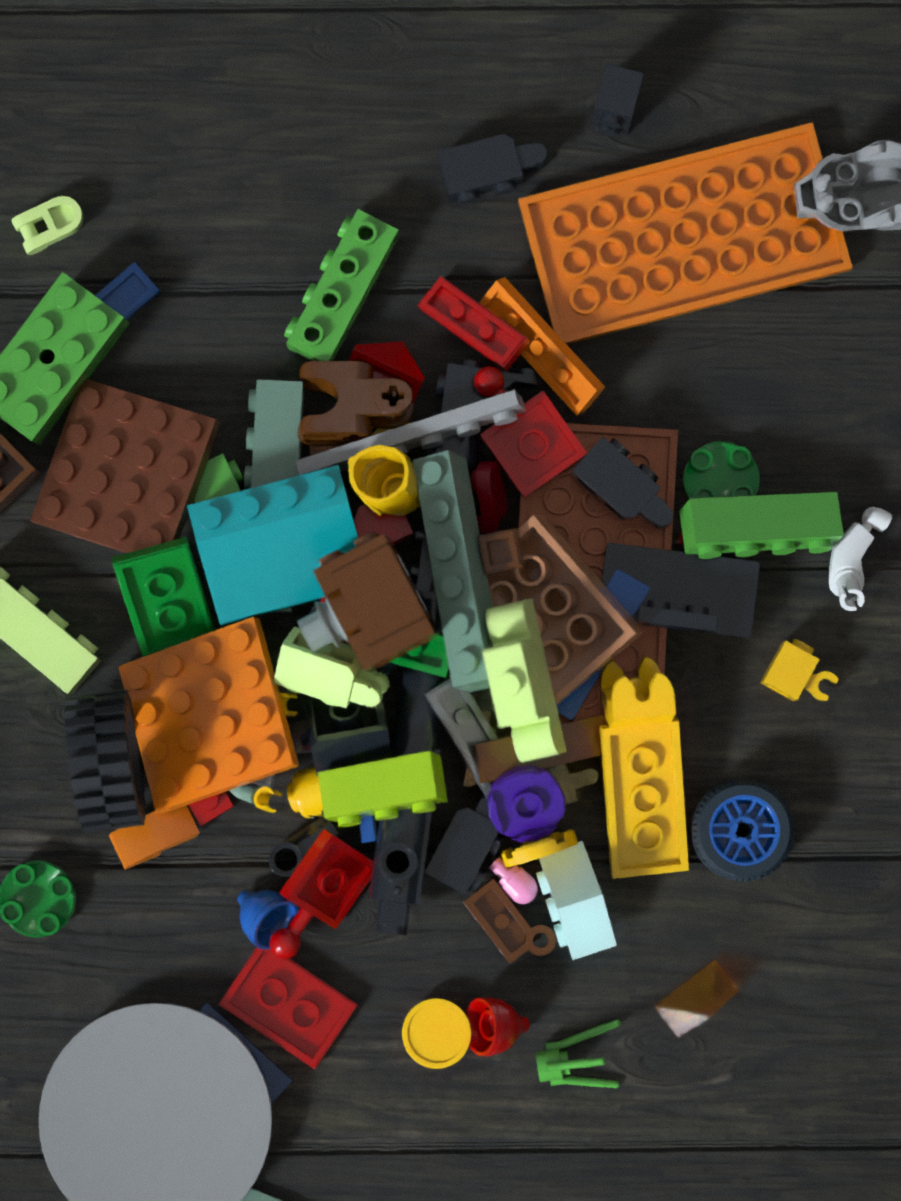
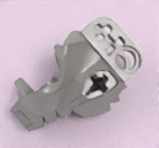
M880 140L846 155L833 153L822 159L810 174L794 184L797 217L816 218L825 226L839 231L865 229L900 230L901 143L891 140Z

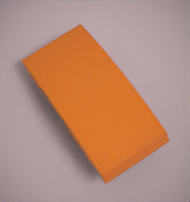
M186 805L163 814L153 811L146 815L144 825L119 828L110 833L109 837L126 870L160 856L164 850L196 838L200 832Z

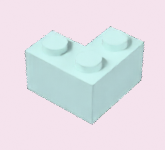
M583 841L565 850L539 858L543 871L537 872L536 876L542 894H551L552 898L545 901L552 922L560 921V923L553 925L560 948L568 946L572 960L617 946L604 898Z

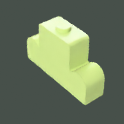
M525 599L487 608L486 624L493 647L483 649V657L500 728L512 727L513 745L520 762L567 752L533 599Z

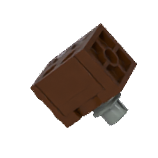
M375 531L353 542L356 547L355 549L345 554L337 550L318 560L321 566L313 570V573L326 596V601L322 604L315 602L317 611L297 620L299 628L313 652L334 642L337 648H340L341 642L347 640L365 671H373L440 636L397 549L394 548L395 546L391 538L385 534L379 536Z

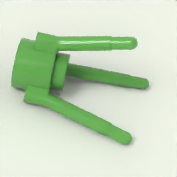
M615 1019L563 1040L545 1043L546 1050L536 1051L540 1082L550 1081L551 1086L567 1084L618 1088L620 1083L617 1080L564 1076L571 1074L570 1069L604 1065L606 1060L602 1057L569 1060L568 1051L560 1052V1050L619 1027L621 1021Z

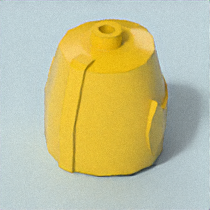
M376 445L368 447L348 459L349 478L354 491L378 515L381 516L382 513L404 516L421 506L414 464L401 450L394 447Z

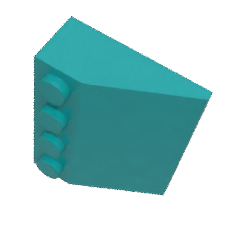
M339 465L187 505L220 625L326 597L313 573V570L321 566L318 560L337 550L345 554L356 548L353 542L358 539Z

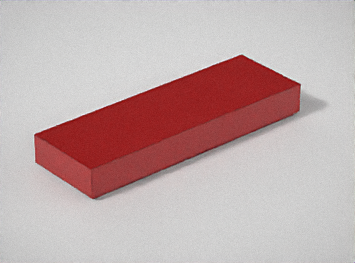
M442 276L439 277L417 305L421 311L506 372L530 343L526 336Z

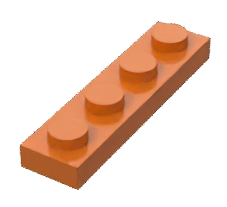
M505 277L496 280L479 303L528 338L530 343L521 355L576 416L584 413L605 386Z

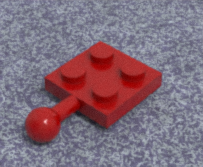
M487 366L481 368L476 373L474 386L479 394L485 397H493L506 393L503 389L505 383L504 376L500 370ZM544 391L524 403L526 412L518 414L516 421L500 426L494 424L480 434L481 439L523 499L587 454Z
M323 829L279 892L287 900L299 906L300 909L287 928L278 929L272 934L270 948L273 954L281 959L294 957L301 946L299 936L313 916L336 929L370 881L373 860L326 829Z

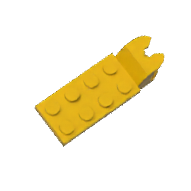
M644 656L637 668L638 677H633L630 681L614 659L604 666L600 679L601 703L607 725H600L609 864L612 879L689 871L679 720L674 717L676 715L675 695L669 679L660 672L655 661L647 656Z

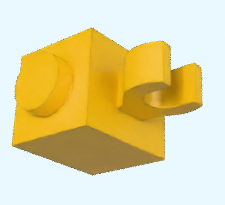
M794 639L792 644L788 641L781 643L760 683L791 701L798 700L803 689L809 691L815 699L827 701L829 696L819 690V682L822 679H826L836 684L839 679L835 674L828 671L812 674L820 659L812 655L814 652L812 647Z

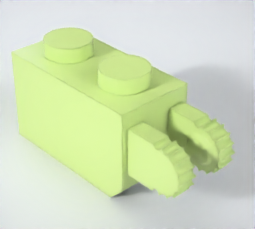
M295 626L282 643L273 681L274 684L283 686L293 693H303L320 699L328 705L347 708L350 701L366 705L367 707L370 706L371 708L372 706L376 707L383 698L382 695L387 692L390 686V681L385 676L386 674L378 673L377 670H363L350 645L341 643L340 648H337L334 642L313 652L300 628Z

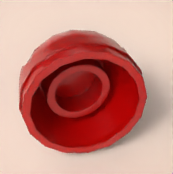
M492 997L476 998L471 1001L466 1010V1017L471 1028L469 1046L479 1056L489 1057L505 1052L530 1027L528 1018L517 1013L513 1006L502 999Z

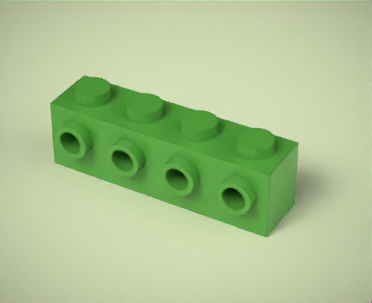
M357 209L353 218L347 216L343 221L337 235L342 239L336 251L329 249L320 266V270L324 271L319 283L315 284L312 282L302 300V303L306 304L300 318L294 316L291 319L284 334L285 337L289 338L286 343L288 349L310 361H334L399 238L398 229Z
M837 492L692 498L679 510L685 555L698 554L701 559H712L721 556L722 553L735 552L737 557L753 556L758 554L759 551H772L773 555H787L795 552V549H809L810 553H824L830 551L844 536Z

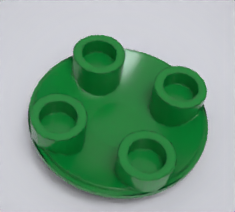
M717 441L703 445L693 452L684 469L683 483L689 499L756 496L759 489L760 476L756 462L747 448L730 442Z
M42 860L24 862L13 868L1 884V918L12 929L22 935L35 938L53 935L61 930L73 915L76 904L74 885L66 872L53 863Z

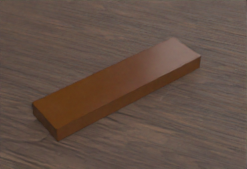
M605 714L561 724L567 752L559 755L520 762L514 749L512 736L472 745L480 782L495 781L502 773L516 766L533 765L545 769L602 755L600 725H607Z

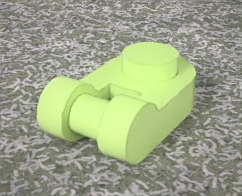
M59 196L15 216L11 221L17 232L21 231L25 240L23 247L27 255H33L46 249L49 245L76 233L83 224L84 216L81 207L74 199ZM44 219L49 230L38 234L35 224Z

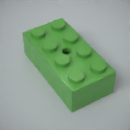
M62 272L0 355V418L29 440L40 445L73 401L77 390L85 379L90 378L130 322ZM49 351H53L55 355L54 361L50 364H44V356Z

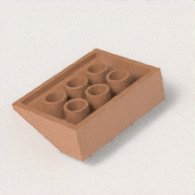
M533 515L518 529L525 567L487 574L493 607L525 599H533L557 706L617 657L644 630L544 515Z

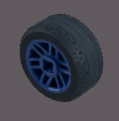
M738 779L721 783L702 797L693 812L690 833L692 845L698 858L710 871L729 880L745 882L764 878L783 864L794 842L795 826L789 806L777 791L758 781ZM739 823L747 824L749 827L744 838L736 834Z

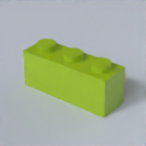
M431 751L318 772L324 819L338 822V827L361 824L362 817L375 815V820L393 819L399 817L398 811L412 808L413 813L430 812L436 810L437 803L448 802L441 755Z

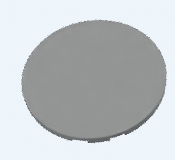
M142 1003L112 1011L83 1028L65 1046L54 1062L42 1091L39 1108V1136L42 1152L47 1167L64 1196L69 1201H241L250 1191L264 1166L272 1137V1102L264 1074L247 1045L230 1028L214 1017L202 1011L172 1003Z

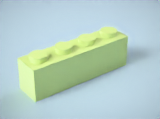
M0 566V638L65 693L72 696L102 661L95 655L99 648L82 634L75 639L65 630L69 625L67 621L52 609L48 614H45L36 606L40 599L23 585L18 590L6 581L10 574Z

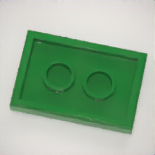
M187 537L111 557L143 657L216 630Z

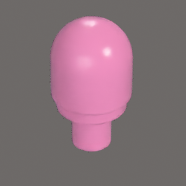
M500 857L489 867L501 879L498 885L513 902L528 904L534 900L538 892L537 883L522 867L519 868L517 865L512 868L505 867L504 861Z

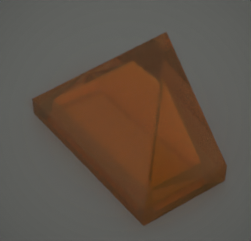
M713 960L657 1003L654 1008L678 1038L712 1017L739 990L717 961Z

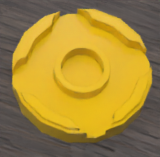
M568 829L561 833L559 831L551 833L537 841L524 842L514 852L512 847L502 851L501 855L505 867H511L565 850L578 844L574 830Z

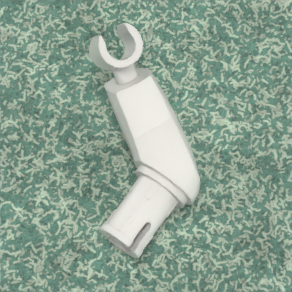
M870 507L866 509L862 516L863 523L860 525L854 522L844 533V536L832 547L829 566V587L836 596H839V602L845 610H857L856 600L860 607L865 602L864 594L861 591L864 586L861 558L874 540V537L869 532L872 528L879 532L885 531L892 520V515L881 508Z

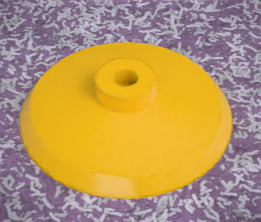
M428 999L418 1003L407 1014L402 1027V1040L407 1053L418 1064L427 1068L441 1069L455 1064L464 1056L470 1044L471 1028L465 1013L456 1004L444 999Z

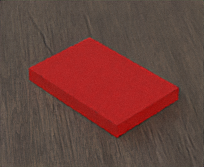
M256 947L218 1005L315 1069L358 1003L291 958L281 959L275 956L271 949L264 950Z

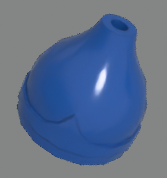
M267 889L255 892L243 890L237 898L240 905L239 918L241 928L247 938L259 949H271L270 938L272 934L278 929L287 928L299 911L297 905L287 900L278 891Z

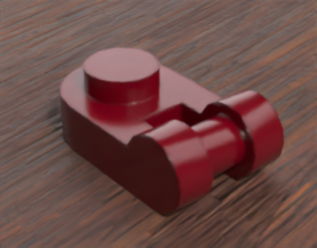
M481 461L471 473V487L473 492H477L481 510L477 517L479 530L490 534L498 529L501 520L509 510V503L500 464L497 461Z

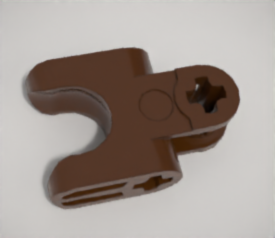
M310 361L304 363L300 368L299 379L307 390L328 393L337 400L335 407L330 411L320 415H308L300 421L297 437L306 445L343 446L372 436V428L395 429L407 425L412 419L414 412L413 398L408 384L396 378L373 379V367L368 363L359 361ZM397 401V406H390L391 402Z

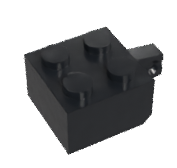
M304 694L307 719L289 724V729L296 753L312 752L317 776L318 772L393 758L383 698L376 707L372 706L371 708L370 706L367 707L366 705L350 701L347 708L328 705L320 699Z

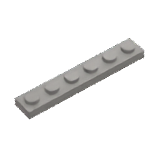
M515 390L299 459L295 462L299 475L339 465L340 472L349 469L348 459L351 456L354 457L358 452L368 447L384 445L399 449L408 455L407 450L419 446L422 449L435 448L444 443V438L458 434V437L475 435L481 431L480 427L495 423V425L500 426L512 423L517 420V415L525 413L526 409L522 397Z

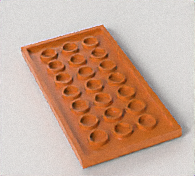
M813 122L519 198L520 211L552 329L566 344H571L851 271L853 267L843 231L829 228L816 218L797 217L794 184L810 174L823 159Z

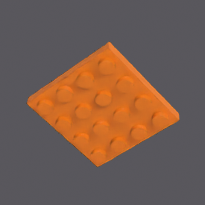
M251 617L118 666L123 687L128 691L131 698L135 734L156 813L163 814L299 766L279 688L273 682L275 673L260 618Z

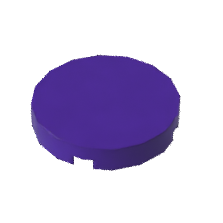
M533 765L516 766L502 773L492 784L487 797L488 814L496 830L502 835L505 834L511 837L512 840L519 842L537 841L550 835L557 828L556 824L560 821L561 817L563 818L566 811L565 794L558 779L546 769Z

